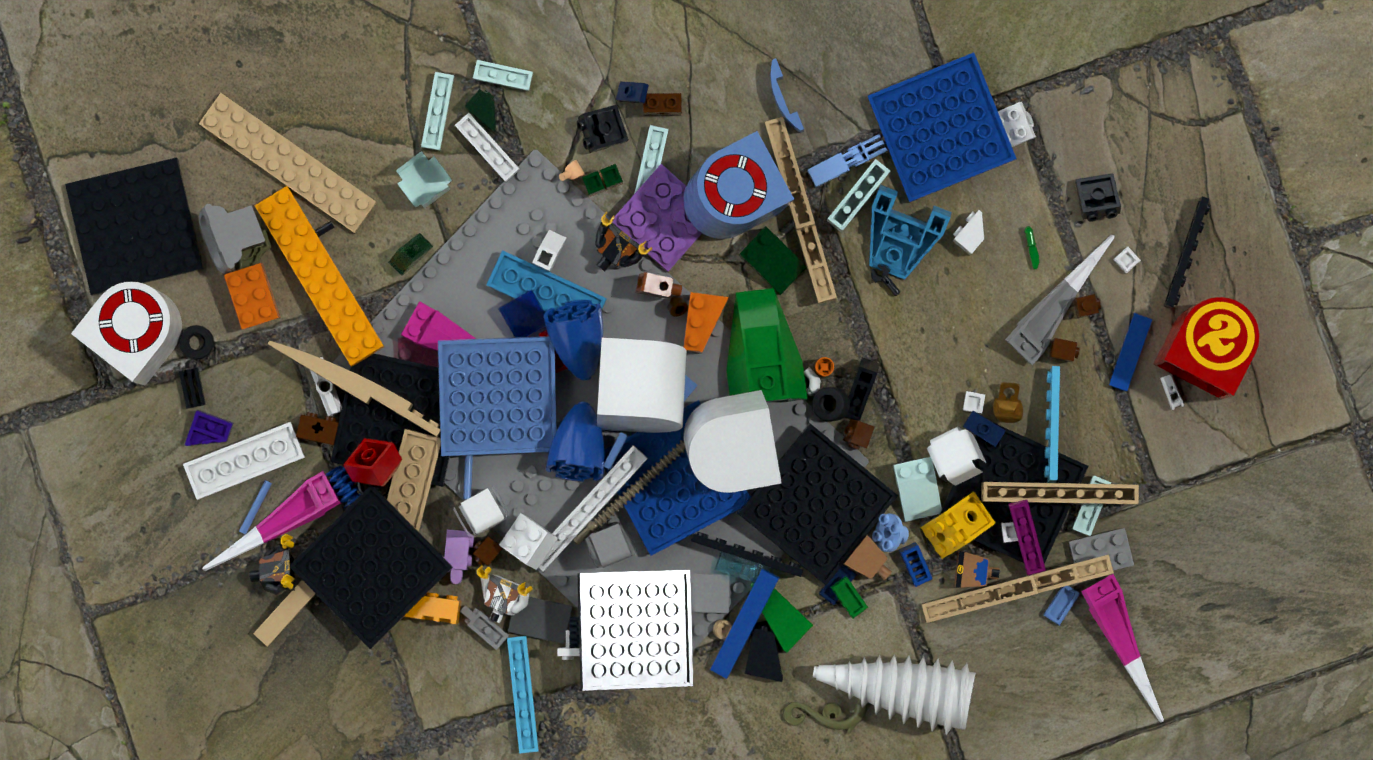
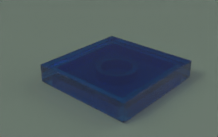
M532 289L498 308L514 337H527L546 326L543 317L545 311Z

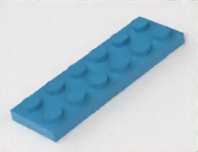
M503 250L486 284L543 312L550 308L556 310L561 306H565V302L574 300H592V304L600 303L602 311L607 298Z

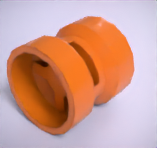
M828 357L818 359L814 367L815 372L820 377L831 375L834 370L833 361Z

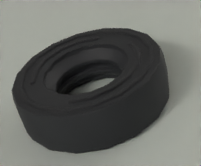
M190 326L180 336V349L184 355L191 359H203L213 350V335L203 326ZM194 335H200L204 339L203 347L198 350L192 349L189 343Z

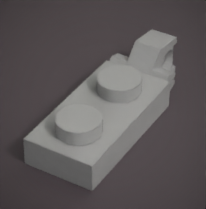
M465 605L460 610L467 617L465 622L494 649L497 650L509 636L477 608L472 611Z

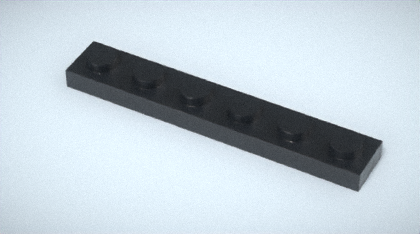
M1202 196L1198 200L1164 307L1171 309L1174 305H1178L1181 296L1178 292L1180 287H1184L1187 278L1184 276L1186 269L1189 270L1192 264L1191 253L1196 251L1198 246L1197 235L1204 228L1203 217L1210 210L1209 198Z
M701 532L692 536L691 542L789 574L802 576L803 570L799 569V564L789 562V565L781 563V558L771 555L769 559L763 557L764 553L753 550L750 553L744 551V546L734 544V547L726 545V540L717 537L713 541L708 539L709 535Z

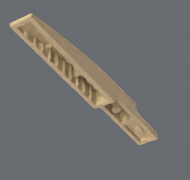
M780 117L766 121L765 126L777 168L794 197V200L789 204V209L818 304L835 300L837 296L784 118Z
M273 341L268 342V345L366 404L369 405L373 398L434 436H440L441 430L438 423L431 419L429 422L422 419L424 415L416 410L410 412L413 404L388 389L314 355Z
M301 580L295 587V591L290 592L253 634L268 647L316 594Z
M1108 554L924 603L922 608L926 623L1106 576L1113 574L1114 571Z

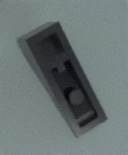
M861 358L848 395L850 408L845 417L858 421L861 420L880 363Z

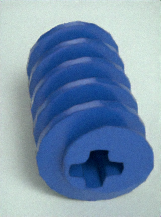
M342 465L325 474L326 476H332L329 480L330 483L336 482L332 488L334 490L340 489L336 495L344 496L340 500L341 503L347 502L344 508L350 506L361 495L360 493L357 494L358 488L353 486L355 482L349 479L350 476Z

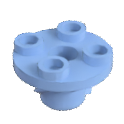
M890 513L880 515L875 531L872 534V540L884 552L895 551L900 544L904 545L909 537V531L907 527L903 526L901 519L897 515Z

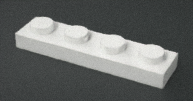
M470 113L455 124L458 130L505 182L520 170Z

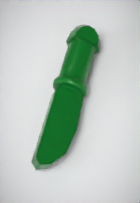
M1027 226L1024 230L1028 243L1027 247H1029L1033 269H1037L1040 263L1039 253L1035 246L1037 244L1035 243L1033 229Z

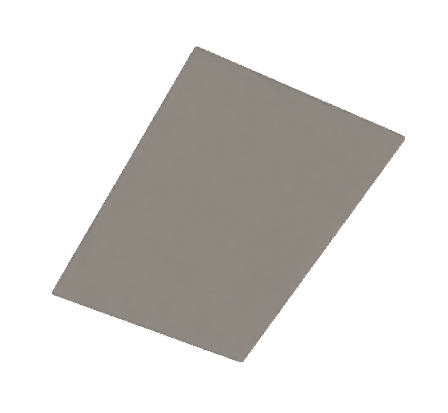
M533 150L518 166L520 170L507 182L504 181L370 322L384 345V348L375 352V354L438 367L437 351L417 345L401 336L419 301L439 311L476 339L539 337L538 333L547 330L543 317L545 312L499 292L486 284L502 250L533 264L535 255L549 230L567 238L551 273L607 298L602 309L603 338L652 340L673 343L684 347L688 309L683 315L673 317L668 311L667 306L672 297H680L685 300L689 308L690 292L682 286L681 296L670 295V298L635 293L638 276L643 272L673 278L674 284L681 285L648 254H645L637 264L626 268L621 266L617 268L611 264L604 272L596 266L602 258V255L597 252L598 248L595 245L596 232L602 222L601 218L604 212L569 179L561 181L559 174L562 172L538 150ZM660 284L659 287L661 290H663L664 286L663 284ZM720 320L717 321L703 353L688 351L686 353L685 375L698 386L684 401V407L698 400L702 404L711 399L729 396L726 368L731 331ZM342 352L332 363L350 371L351 366ZM600 361L595 374L589 380L583 381L580 378H576L568 369L555 373L556 431L566 414L578 402H588L597 415ZM805 400L766 402L769 408L778 461L810 423L863 467L869 463L868 459L859 450L849 447V443L843 441L844 436L828 421L819 419L815 415L812 406ZM602 430L604 448L607 449L614 445L620 432L626 434L627 438L637 432ZM549 452L473 455L471 497L487 488L489 489L505 519L492 528L503 538L520 513L531 518L550 533H553L601 480L595 481L593 478L584 479V482L556 477L555 472L546 471ZM465 455L450 456L444 483L465 501L467 500L463 499ZM604 469L603 478H604V477L606 476V474H607V472L605 471V469ZM493 485L508 511L507 518L503 507L492 489ZM757 488L748 489L747 492L749 496H751ZM618 493L609 500L594 518H598V514L601 515L602 510L606 511V507L611 506L610 503H615L614 500L619 499ZM623 505L622 509H618L619 512L614 513L615 516L611 515V519L606 520L607 523H602V527H598L599 530L597 532L619 523L631 551V557L603 568L589 535L579 545L573 540L544 572L540 568H537V570L577 608V573L690 570V584L691 573L730 575L729 613L752 588L749 585L759 576L761 570L765 569L768 571L771 567L691 542L693 534L650 556ZM739 510L694 533L695 535L698 532L709 535L708 539L713 541L716 540V537L726 540V545L734 547V544L744 546V551L750 553L753 550L763 552V557L769 559L771 555L780 558L785 553L738 515L737 512ZM691 612L692 651L713 630L714 624L718 620L723 619L728 613Z

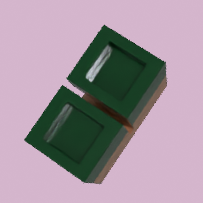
M616 164L601 169V173L596 171L582 177L590 197L623 184Z

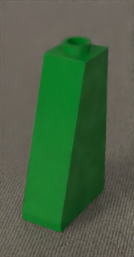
M756 579L749 585L750 587H753ZM774 588L762 614L781 647L788 653L813 624Z

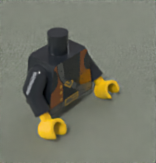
M605 212L596 232L595 245L598 248L597 252L602 255L596 266L605 272L611 264L617 268L620 266L626 268L637 264L645 254L652 250V247L648 250L645 249L644 244L647 241L639 245L618 227L611 224L615 216L613 215L611 220H608L606 218L607 212Z
M284 534L280 540L281 544L273 552L259 560V570L249 572L251 582L260 581L265 591L275 595H281L285 591H295V572L289 567L294 562V558L290 550H288L294 547V542L290 541L293 539V536Z

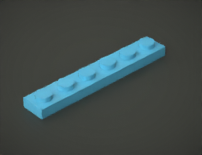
M1052 366L1050 372L1047 371L1046 379L1047 383H1050V390L1046 392V402H1049V409H1046V421H1049V428L1045 430V439L1048 440V447H1045V458H1048V466H1045L1044 477L1048 478V483H1056L1058 480L1060 366Z
M527 636L507 638L519 754L538 752Z

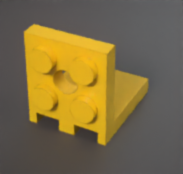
M972 492L920 528L935 548V551L943 559L993 526L995 521L976 493ZM968 513L973 516V522L968 519Z

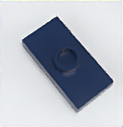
M620 81L616 100L645 103L649 85L646 83Z
M975 411L971 412L963 425V428L994 447L997 446L1006 431Z

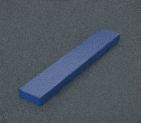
M765 569L761 570L710 669L711 671L726 679L729 677L780 577Z

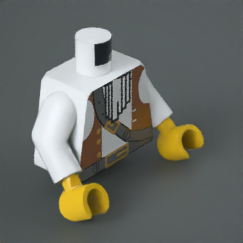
M481 565L477 569V575L481 578L484 604L493 608L490 620L500 623L504 614L514 616L527 607L529 592L533 590L532 586L525 587L526 582L517 584L498 575L491 574L490 576L488 574L492 570L491 567H487L484 571L483 565Z

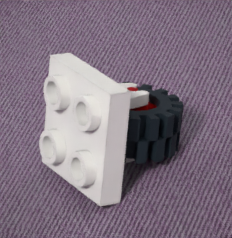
M570 617L569 630H566V647H559L557 651V656H562V660H573L574 656H580L579 617Z

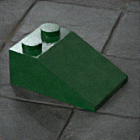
M766 226L739 254V257L780 295L807 268Z

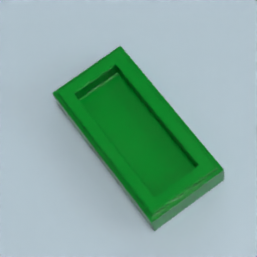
M843 577L830 587L852 619L868 608L848 577Z

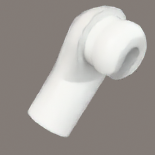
M808 367L804 371V375L809 380V387L806 391L808 395L814 396L820 390L821 380Z

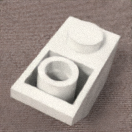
M980 210L976 214L972 212L966 219L968 222L964 228L960 226L953 234L955 236L953 241L969 255L984 240L983 219Z
M549 230L532 262L533 265L551 272L567 238Z

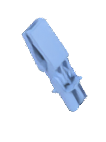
M880 134L849 148L848 152L843 155L838 153L808 169L807 172L815 188L850 171V167L854 165L856 167L888 151L885 147L871 155L868 154L884 145L883 140L865 148L866 145L881 138Z

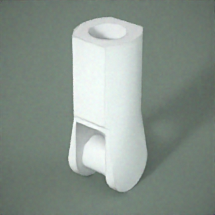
M1173 374L1160 378L1171 409L1175 410V407L1178 406L1183 407L1184 403ZM1176 393L1177 399L1172 400L1170 395Z

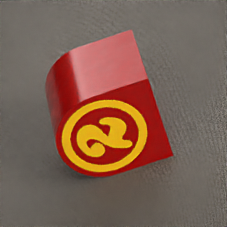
M1215 297L1204 300L1179 315L1153 365L1219 399L1232 397L1235 395L1258 349L1259 328L1256 319L1247 307L1234 299Z

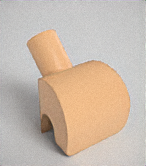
M577 160L567 165L565 172L559 174L561 181L566 179L575 181L586 176Z

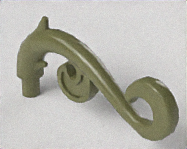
M858 698L855 708L850 711L853 714L848 719L842 721L830 718L831 713L835 714V718L841 715V707L836 703L825 705L821 715L803 703L791 702L785 707L783 714L788 724L793 726L799 725L804 721L806 715L802 713V716L799 718L793 717L792 710L798 707L806 711L822 725L837 730L848 729L850 734L865 716L867 704L862 708L861 699Z

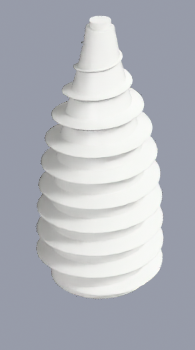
M894 654L891 661L887 663H882L879 655L874 663H867L864 657L862 663L851 664L849 661L848 664L819 665L814 667L813 678L835 687L836 690L840 689L848 693L849 699L853 696L861 699L862 708L868 702L874 705L876 715L884 708L888 710L889 720L892 719L895 713L902 715L903 724L907 722L909 717L916 719L917 728L920 727L923 721L930 722L932 732L938 724L944 726L946 735L952 727L966 730L976 675L975 672H969L967 663L962 670L955 669L953 660L947 668L940 666L939 659L936 660L933 666L926 665L923 656L919 664H912L910 655L904 663H897Z

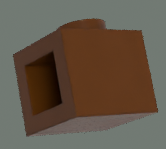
M1095 294L1073 300L1077 318L1098 314V309H1101L1100 300L1095 297Z
M1054 338L1049 358L1073 362L1074 358H1078L1080 348L1077 347V342Z
M850 419L848 426L844 430L843 441L848 442L849 447L857 450L860 447L867 448L874 426Z
M488 536L484 541L480 540L475 545L474 549L476 551L473 554L476 556L475 560L480 565L484 566L486 564L490 566L504 548Z

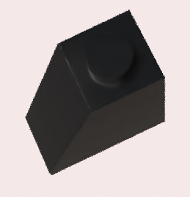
M759 625V628H754L744 674L782 682L783 675L774 633L770 632V627Z

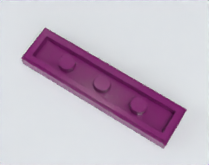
M1028 500L1010 503L1009 508L1027 576L1046 571Z

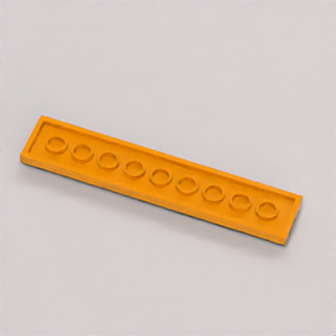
M289 187L282 188L254 205L350 366L356 365L384 348L383 343Z

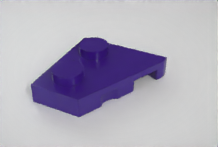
M196 410L185 445L226 442L234 423Z

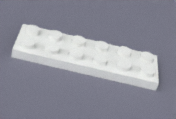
M288 422L184 463L183 466L195 497L199 500L301 460L305 456L296 437L292 422Z

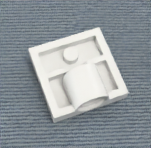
M1022 102L998 111L1012 147L1036 137L1032 128L1034 127L1033 119L1025 111Z

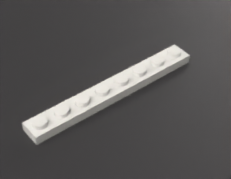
M634 445L552 533L558 539L538 567L543 572L648 459Z

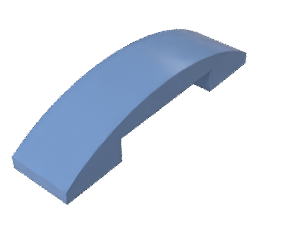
M775 58L772 60L770 72L774 100L785 120L796 131L801 133L804 131L799 115L797 112L789 113L777 83L778 80L783 79V75Z

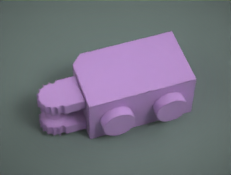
M447 529L444 558L453 566L450 581L456 585L461 583L464 570H468V566H472V555H469L470 547L474 546V537H469L465 531Z

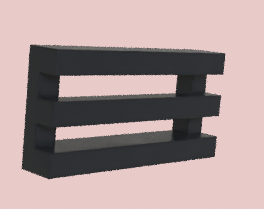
M199 368L179 371L186 409L206 405ZM194 372L201 401L199 403H197L194 383L191 374ZM185 374L188 376L193 404H190Z

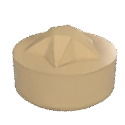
M725 619L718 620L713 626V632L715 636L725 640L733 625Z

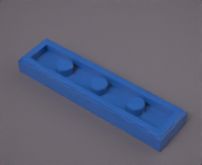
M1133 313L1109 386L1128 391L1152 319Z

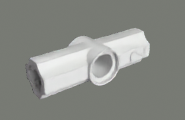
M310 370L316 384V390L319 392L328 417L340 413L342 404L335 389V384ZM325 381L330 383V389L327 392L321 390V384Z

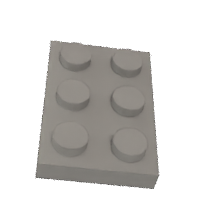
M1125 528L1068 542L1073 563L1109 554L1113 570L1134 565Z

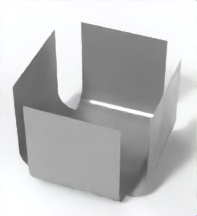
M619 523L590 535L603 568L632 556Z

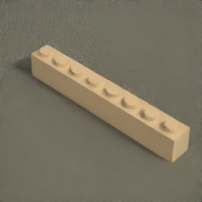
M981 482V502H1018L1027 499L1028 503L1139 504V485Z

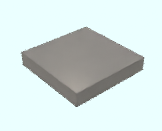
M691 573V612L728 613L730 575Z

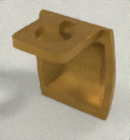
M1007 382L1000 384L999 397L995 398L993 404L994 415L999 421L1016 423L1022 420L1023 405L1021 400H1018L1019 384ZM1006 388H1013L1015 391L1010 398H1006L1004 394Z

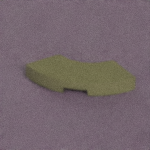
M266 229L262 231L265 242L261 246L242 252L241 259L239 260V270L259 264L262 255L272 248Z

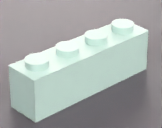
M875 159L828 217L827 222L842 233L888 176L890 170Z

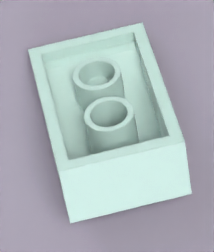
M931 457L892 465L905 522L940 514L942 507Z

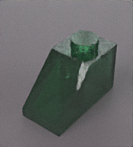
M479 89L465 105V108L495 133L497 131L495 102L492 100L494 96L487 90L483 92Z
M419 233L399 248L388 263L402 276L416 265L432 249L433 245Z

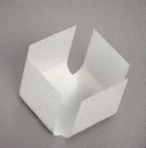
M955 427L930 440L931 445L927 450L939 477L947 482L946 477L949 482L958 485L982 473L981 470L975 467L972 460L981 459L985 463L986 461L974 435L968 430Z
M493 485L492 489L503 507L507 518L508 511ZM488 488L465 500L459 506L474 535L467 531L455 507L453 509L469 537H476L505 520Z

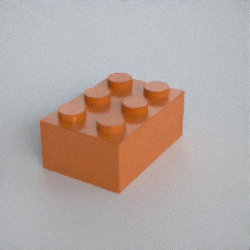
M263 263L224 275L242 330L281 318Z

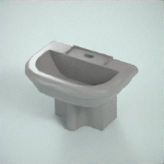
M206 204L199 213V224L204 241L215 267L222 274H227L234 268V265L241 259L243 251L261 246L265 242L252 205L227 213L221 206Z

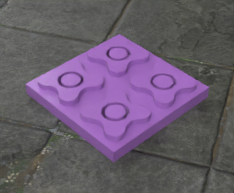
M660 164L615 215L612 223L639 245L647 241L644 244L645 249L648 250L652 247V250L647 254L668 272L702 233L692 225L686 215L684 208L686 185Z

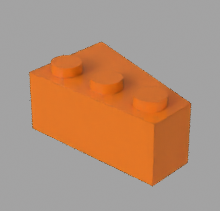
M690 292L684 348L688 352L703 353L729 297Z

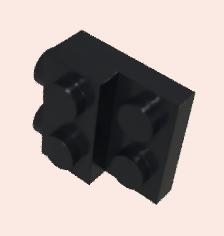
M617 105L583 113L578 117L577 128L580 132H583V146L586 150H589V153L629 141Z
M1113 173L1075 180L1083 220L1087 219L1089 222H1093L1102 216L1111 219L1120 214L1121 203Z

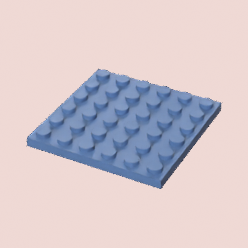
M550 337L438 340L441 456L549 452L556 433L555 348Z

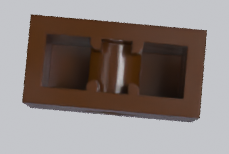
M647 93L645 103H643V116L682 115L681 93Z
M310 412L300 416L296 434L297 438L334 445L339 424L336 422L337 418L325 416V419L317 418L318 414ZM320 423V426L324 428L323 431H319L317 434L314 426H318Z

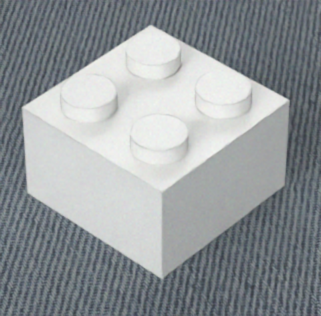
M520 513L499 545L526 565L537 570L558 538L531 518Z

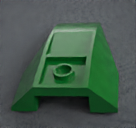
M774 288L736 292L726 368L729 396L762 390L766 402L807 399L803 361Z

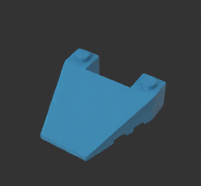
M880 185L872 205L869 266L881 270L878 264H885L891 269L889 274L905 280L935 243L944 235L952 212L933 206L928 221L924 222L893 210L892 207L898 191Z

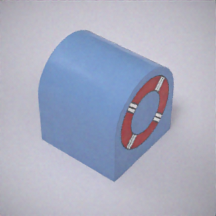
M758 131L712 154L691 177L684 192V208L692 225L701 233L716 239L736 237L779 215L794 200Z

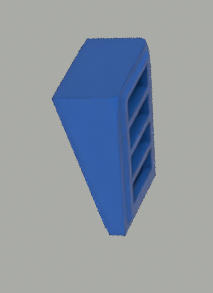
M916 542L898 550L915 587L933 579ZM914 551L916 552V553H914V554H912V555L906 556L907 554H909V553H911V552H914ZM919 558L918 561H915L911 564L909 563V561ZM922 565V568H919L915 571L912 570L913 568ZM922 572H925V573H926L925 575H923V576H921V577H919V578H917V579H916V577H915L916 575H918V574H920V573H922Z

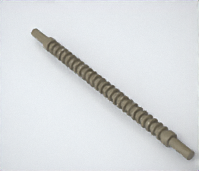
M680 440L681 443L676 444L677 447L672 448L671 452L668 451V455H664V459L660 458V462H656L655 467L651 466L652 469L647 470V474L643 473L644 477H639L640 480L635 481V485L631 484V488H627V492H623V496L619 495V499L614 500L615 503H610L611 506L606 507V511L602 510V514H598V518H594L593 522L590 521L587 524V528L573 539L575 543L579 545L590 534L596 533L599 530L598 527H602V523H607L606 520H610L611 515L615 516L614 513L619 512V508L622 509L624 504L627 505L628 500L631 501V497L635 498V494H639L640 489L644 490L643 487L648 486V482L652 483L651 479H656L655 476L660 475V471L664 472V468H668V464H672V460L676 461V457L681 456L680 453H685L684 441Z

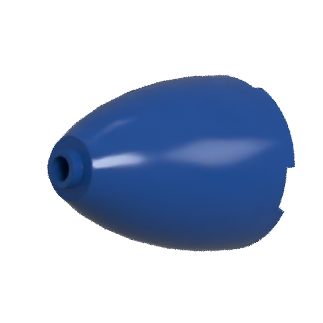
M574 300L565 302V306H561L556 310L550 308L544 313L543 317L548 335L557 355L576 378H580L583 381L591 379L600 361L601 341L604 333L600 303L592 304V300Z
M578 402L566 414L555 433L548 453L546 471H553L556 473V477L570 481L584 482V479L589 478L598 481L603 478L605 463L602 429L597 427V415L593 407L588 402Z

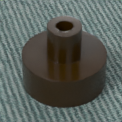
M672 297L667 309L673 317H679L687 311L688 305L683 298Z

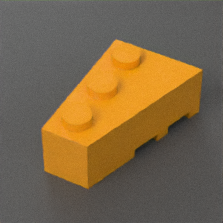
M428 592L427 596H424L404 617L458 624L462 600H457L458 596L453 595L439 598L438 593Z

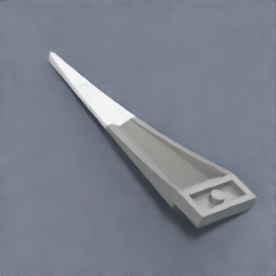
M1110 235L1016 324L1017 327L1005 339L1029 364L1033 365L1045 352L1068 308L1097 262L1113 241L1114 235Z

